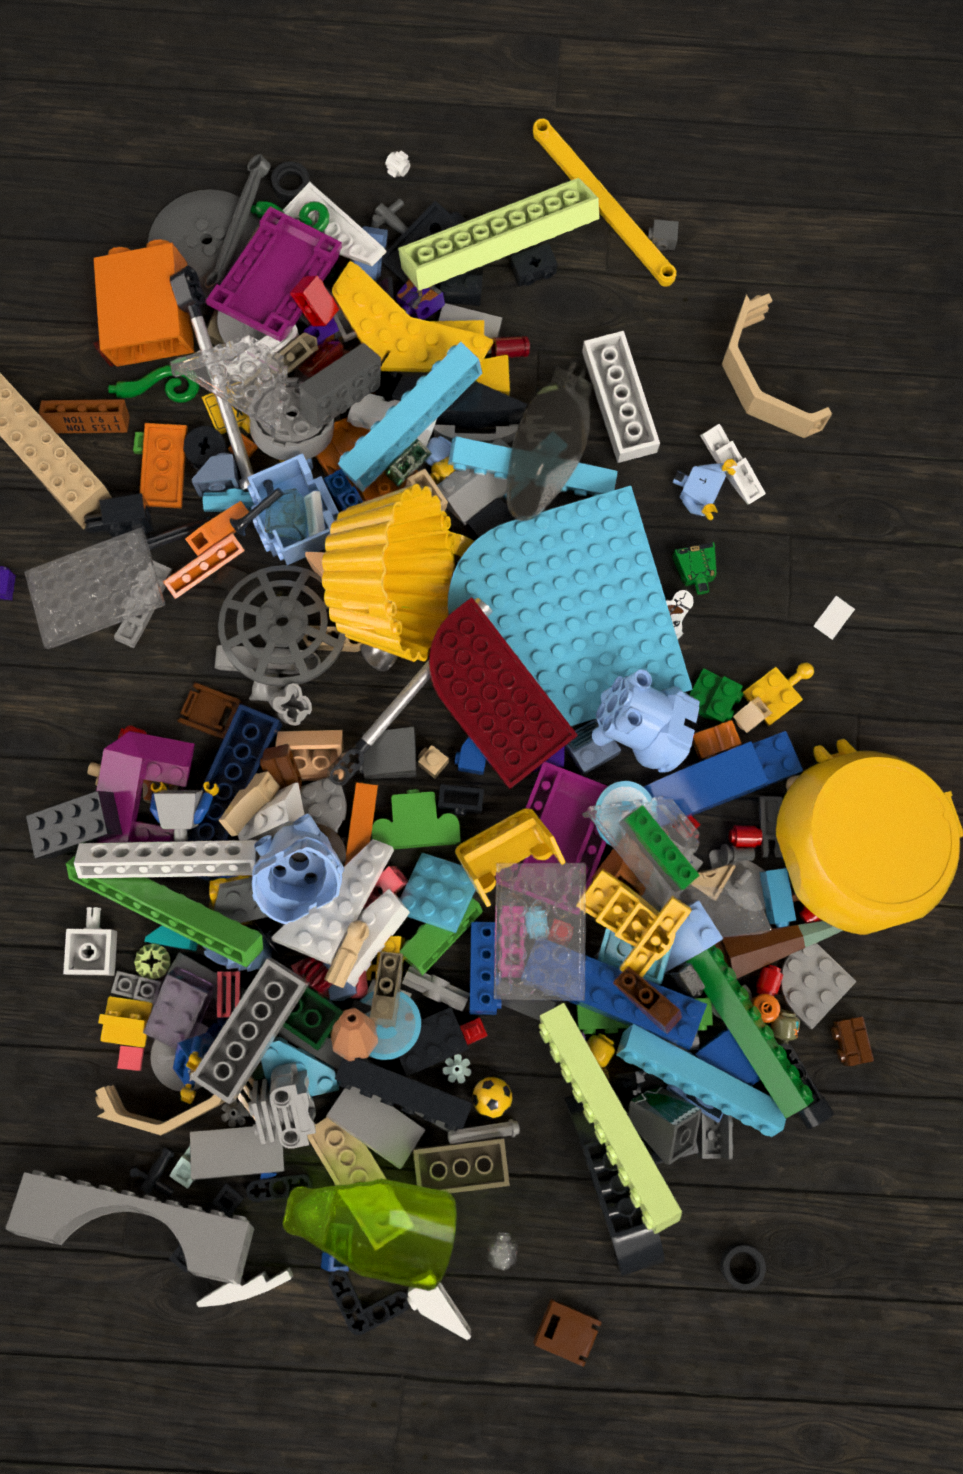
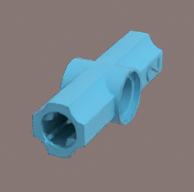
M228 489L226 492L204 493L203 509L205 512H224L239 501H242L248 511H251L254 503L250 493L242 489Z

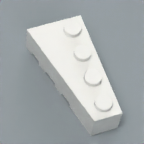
M368 394L359 403L351 406L347 422L355 427H363L370 430L376 421H381L386 416L385 414L390 407L396 406L400 401L387 402L381 396ZM436 420L410 445L412 448L421 450L426 448Z
M390 889L363 910L357 920L367 923L370 932L368 938L362 944L357 955L358 958L346 981L354 987L359 982L358 978L364 970L367 971L370 967V962L376 954L385 947L384 944L388 938L394 935L410 913Z

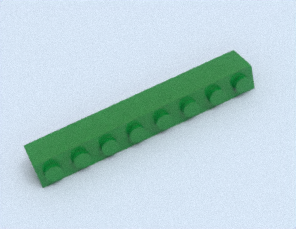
M713 945L686 961L785 1119L813 1102L814 1099L812 1098L810 1088L803 1084L797 1068L791 1065L787 1059L785 1049L776 1042L772 1029L764 1023L759 1009L753 1006L749 1000L747 990L740 986L734 970L728 967L724 961V955L721 950Z

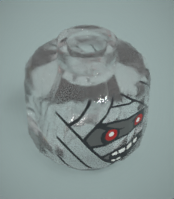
M499 1232L497 1236L490 1238L487 1259L494 1268L509 1269L511 1265L515 1264L518 1251L517 1241L511 1238V1234L506 1232Z

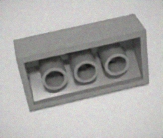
M500 437L491 443L511 448ZM466 468V471H454L440 482L437 487L448 501L446 508L466 525L474 516L519 483L514 482L515 478L497 479L494 478V474L478 475L474 473V470Z

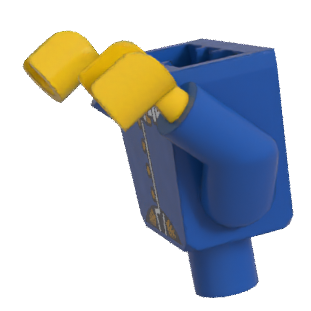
M207 1032L177 1044L173 1069L185 1086L181 1089V1100L189 1104L193 1102L196 1091L191 1090L196 1082L190 1078L215 1041L210 1033Z

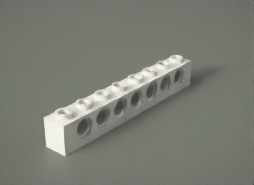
M257 840L79 843L74 866L78 878L252 875L254 864L260 859V855L254 848Z

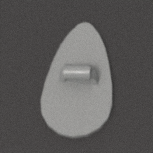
M712 850L709 853L712 869L725 866L720 861V850ZM750 861L729 862V864H733L736 867L725 884L724 889L742 908L750 911L764 909L765 903L759 872H764V870Z

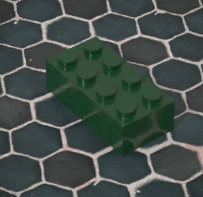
M308 985L283 1024V1027L318 1051L330 1037L334 1024L345 1010Z

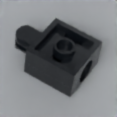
M142 493L99 500L101 513L84 517L87 532L108 531L110 536L115 539H124L128 535L134 534L142 536L154 531L151 510Z

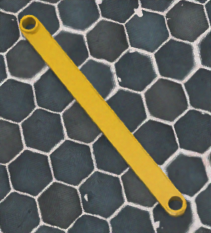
M538 119L533 126L535 140L541 144L571 180L580 178L599 198V213L658 280L659 284L670 286L676 277L674 266L669 263L554 130L549 121Z

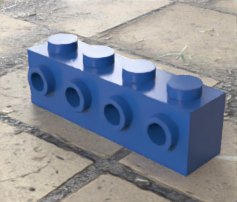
M471 922L470 1014L497 1015V1009H501V995H497V986H502V973H497V964H502V951H498V942H502V929H498V922Z

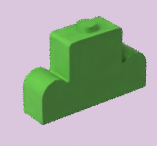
M415 789L407 790V794L393 795L391 798L393 822L391 823L387 819H378L372 826V839L390 845L394 850L461 844L458 818L453 814L446 813L437 819L434 792L420 793L419 790Z

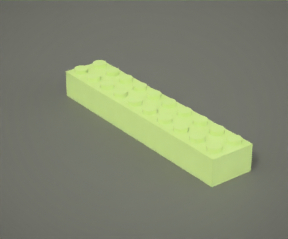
M576 178L398 248L401 269L418 290L426 289L429 286L464 274L467 271L599 219V198L580 178Z
M563 1003L540 1015L541 1024L538 1025L541 1030L539 1031L545 1044L550 1043V1053L554 1061L561 1063V1073L565 1081L572 1083V1093L576 1101L583 1103V1113L589 1124L594 1123L595 1135L600 1144L605 1143L609 1161L612 1165L616 1164L618 1166L620 1181L624 1187L629 1186L631 1193L629 1196L634 1206L641 1208L643 1215L641 1218L648 1230L652 1229L654 1234H657L680 1221L682 1213L680 1207L565 1004Z

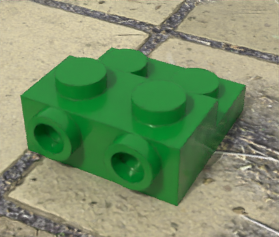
M703 668L689 696L699 700V715L720 725L725 721L731 720L735 712L731 708L734 703L739 704L744 693L741 692L742 685L725 676L721 678Z

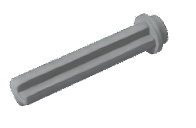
M509 1119L508 1122L464 1128L463 1130L458 1129L457 1132L451 1130L448 1132V1140L453 1145L504 1136L515 1137L519 1134V1124L517 1121Z

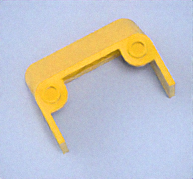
M532 809L518 811L461 843L455 850L461 865L487 907L491 904L485 893L490 892L496 885L494 876L530 855L537 860H546L554 854L562 865L566 863L554 836Z

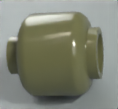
M780 1009L779 1016L770 1023V1028L774 1033V1037H776V1042L788 1044L789 1041L797 1039L800 1019L796 1017L795 1012Z

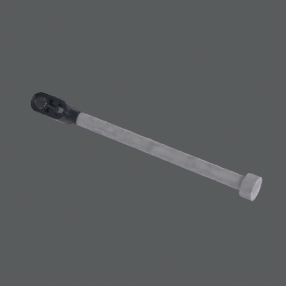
M185 266L170 276V283L177 305L182 311L189 313L242 477L239 480V484L242 490L248 491L247 486L250 483L247 477L254 475L200 309V305L205 301V296L197 272L193 267Z
M479 598L475 599L478 606L489 617L493 612L491 608ZM429 660L355 746L345 749L329 767L327 777L332 783L344 785L363 764V755L431 678ZM349 754L355 755L356 762L350 761ZM343 762L344 764H347V766L350 767V769L348 770L340 764ZM337 769L343 770V777L340 780H334L333 773Z

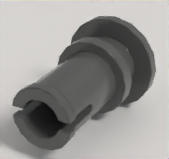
M722 844L719 852L720 861L723 865H728L729 862L735 863L736 861H753L755 851L753 847L736 848L735 846Z

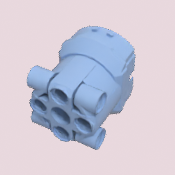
M643 669L629 676H618L613 685L601 694L602 702L596 712L599 727L595 728L592 732L593 741L598 746H605L614 740L632 748L637 761L642 766L657 769L658 772H669L675 769L690 751L695 730L684 726L686 718L696 723L699 700L684 693L676 686L660 691L650 687L652 683L651 675Z
M310 814L299 817L294 821L293 825L281 828L273 838L271 835H267L254 844L260 859L253 867L252 897L257 902L260 910L273 920L283 924L294 922L309 914V910L316 906L318 909L339 896L342 873L345 868L336 852L332 849L328 837L320 831ZM299 852L305 854L308 859L304 862H296L291 858V855ZM281 865L284 866L286 869L280 871L277 870L275 867ZM314 873L317 876L310 878L307 877L306 874Z

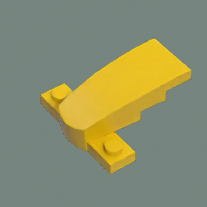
M603 868L577 902V907L593 916L596 922L613 931L616 937L634 946L620 966V970L623 972L629 966L641 977L645 975L655 960L660 959L670 950L676 931L691 912L690 907L671 896L659 913L640 895Z

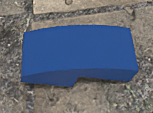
M342 469L323 479L328 491L342 511L363 502L355 486L352 487Z

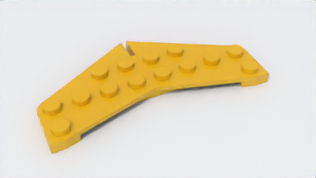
M349 261L332 288L334 300L360 342L365 343L381 357V362L387 353L389 354L381 366V371L431 372L432 366L438 360L442 361L447 356L448 350L453 345L457 346L460 342L479 359L481 364L493 345V340L485 335L410 317L360 266Z

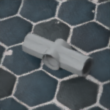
M411 966L402 984L422 992L424 996L439 1003L448 1004L460 1011H463L470 996L469 993L450 985V982L435 975L425 973L422 976Z

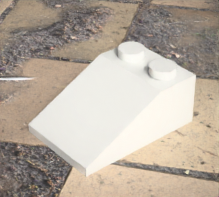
M432 1269L409 1285L407 1301L414 1311L418 1309L422 1315L466 1340L471 1338L470 1326Z

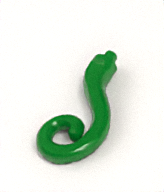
M258 201L256 205L251 207V213L257 214L259 218L263 217L269 207L285 214L279 206L272 202ZM311 201L300 209V222L320 232L327 228L330 215L324 204ZM312 211H317L319 213V218L314 225H312L313 221L311 220V218L308 217V215Z
M172 364L157 368L136 381H117L116 385H109V393H116L117 398H132L141 395L163 378L180 376L188 381L189 387L187 391L176 393L174 388L180 386L182 381L180 378H172L167 381L165 392L170 400L184 403L192 400L197 395L200 382L191 369L182 365Z

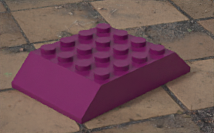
M544 762L525 809H532L551 832L566 863L562 865L554 854L546 860H537L530 855L500 872L496 883L579 916L581 909L577 907V902L590 886L593 880L592 876L596 872L606 842L602 839L596 828L594 814L598 798L609 786Z

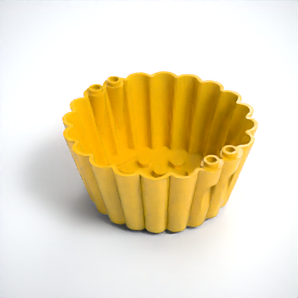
M413 484L341 511L338 514L337 520L331 524L330 534L325 540L326 552L322 558L324 569L322 585L325 589L324 600L326 606L329 607L330 619L336 623L338 632L344 634L348 639L412 662L427 660L433 638L442 622L449 616L448 593L455 571V558L452 554L453 547L455 546V536L448 530L451 520L444 511H441L439 498L436 495L432 496L428 486L420 487L419 484Z

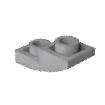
M117 971L111 993L155 1004L161 982Z

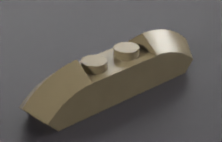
M304 332L236 388L232 393L235 406L246 410L251 405L254 394L263 385L276 379L286 378L318 350L316 337Z

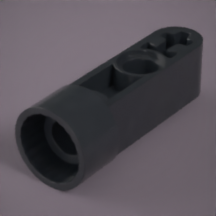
M781 1044L786 1051L787 1059L791 1065L797 1068L803 1084L807 1085L812 1092L814 1101L797 1113L807 1129L813 1128L831 1118L834 1112L826 1098L822 1097L794 1048L789 1044Z

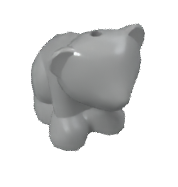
M278 673L264 674L269 677H279ZM254 681L252 694L249 699L251 701H268L271 707L278 712L277 716L282 722L296 726L300 724L307 714L310 715L312 711L311 702L308 697L302 696V691L298 684L290 683L283 689L282 687L268 686Z

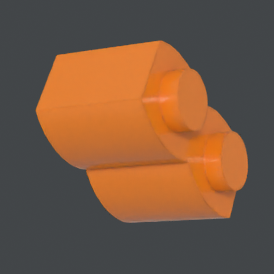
M732 720L695 733L692 740L699 761L709 759L742 744Z

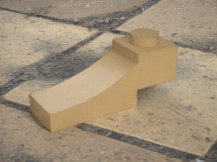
M268 771L255 774L247 788L239 790L219 819V822L231 836L238 835L247 822L265 804L272 801L280 786Z

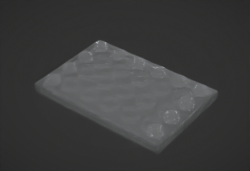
M496 863L494 999L585 1001V863H564L563 865L561 863Z

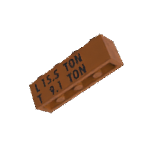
M124 399L41 401L39 410L41 418L55 433H122L128 431L130 416Z

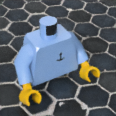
M728 459L724 463L694 466L689 476L679 471L677 472L673 483L684 487L680 498L691 514L706 515L708 520L713 519L711 512H718L713 503L726 477L724 473L726 471L729 475L736 473L731 468L732 466H737L733 459Z

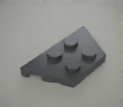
M252 877L219 884L214 911H218L223 916L236 920L239 923L269 917L260 910L257 902L252 897Z

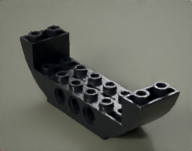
M574 1095L565 1097L567 1109L574 1123L613 1244L614 1255L621 1276L664 1262L665 1258L659 1232L654 1234L652 1229L648 1230L641 1218L643 1216L641 1208L634 1206L629 1196L631 1195L629 1186L624 1187L620 1181L618 1166L616 1164L612 1165L609 1161L605 1143L600 1144L595 1135L594 1123L589 1124L583 1113V1103H578Z

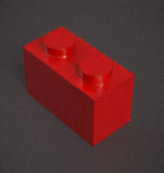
M318 276L303 277L290 292V295L312 327L326 326L339 310L334 298L329 294L323 281Z

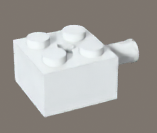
M87 908L86 927L84 929H66L64 974L115 976L117 931L100 928L101 908ZM94 950V954L91 956L87 955L88 951Z

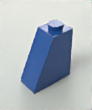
M728 1028L701 1046L699 1050L692 1053L700 1060L749 1086L754 1085L760 1080Z

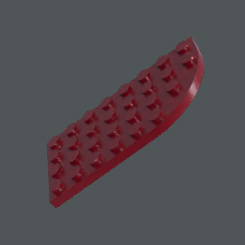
M472 597L455 609L442 622L433 638L429 652V673L433 687L448 711L506 786L511 789L578 735Z

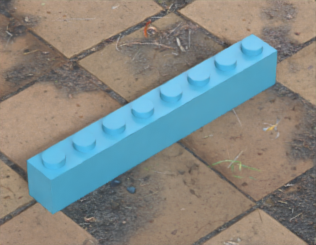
M457 436L452 439L448 465H453L455 470L466 471L467 468L474 470V473L478 475L494 474V478L497 479L515 478L514 482L526 484L527 481L534 482L536 487L547 488V485L553 486L556 491L567 492V490H572L575 495L586 496L587 494L597 496L614 491L618 472Z
M632 1024L623 1032L616 1055L623 1058L625 1062L634 1064L642 1068L646 1073L661 1078L665 1083L678 1087L684 1093L695 1096L707 1105H712L724 1114L732 1116L743 1124L759 1130L763 1135L773 1137L784 1130L786 1119L772 1097L635 1024Z

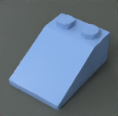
M694 900L687 905L691 908V912L676 931L665 972L698 955L723 939L699 900Z

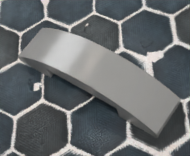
M434 425V437L438 438L441 436L452 443V439L457 436L489 444L500 437L507 444L516 439L517 427L496 426V434L455 433V425Z

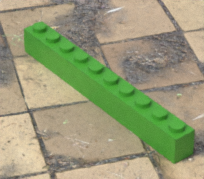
M76 855L66 863L70 880L246 968L263 951L262 934L257 930L250 929L236 920L229 919L220 912L213 911L203 904L187 898L183 894H178L168 887L152 881L148 877L78 878L74 866Z

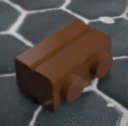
M284 744L278 747L266 748L263 758L260 759L261 768L263 771H268L280 786L279 790L293 783H298L299 789H301L302 777L290 746Z
M863 1016L833 1022L834 1027L831 1028L834 1040H838L839 1049H837V1056L840 1063L843 1062L844 1066L849 1067L874 1061Z

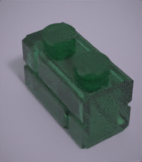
M416 439L387 467L384 473L396 486L400 487L408 477L428 460L432 453L419 439Z

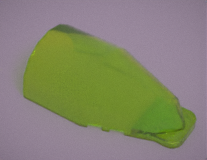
M376 1179L375 1181L356 1182L354 1184L316 1189L297 1187L289 1195L283 1218V1227L287 1233L303 1237L360 1276L431 1291L436 1289L441 1282L449 1264L456 1231L455 1199L449 1192L387 1179Z

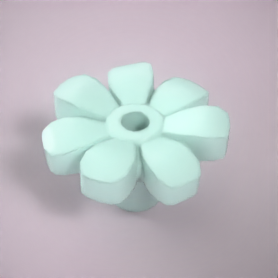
M456 1054L454 1060L447 1058L445 1063L448 1067L443 1068V1073L445 1075L449 1074L448 1081L452 1083L456 1079L459 1083H463L465 1081L464 1075L470 1076L471 1070L466 1068L470 1065L469 1060L464 1059L462 1061L460 1054Z

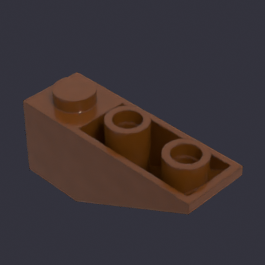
M629 966L613 982L649 1020L666 1034L682 1018L678 1007Z

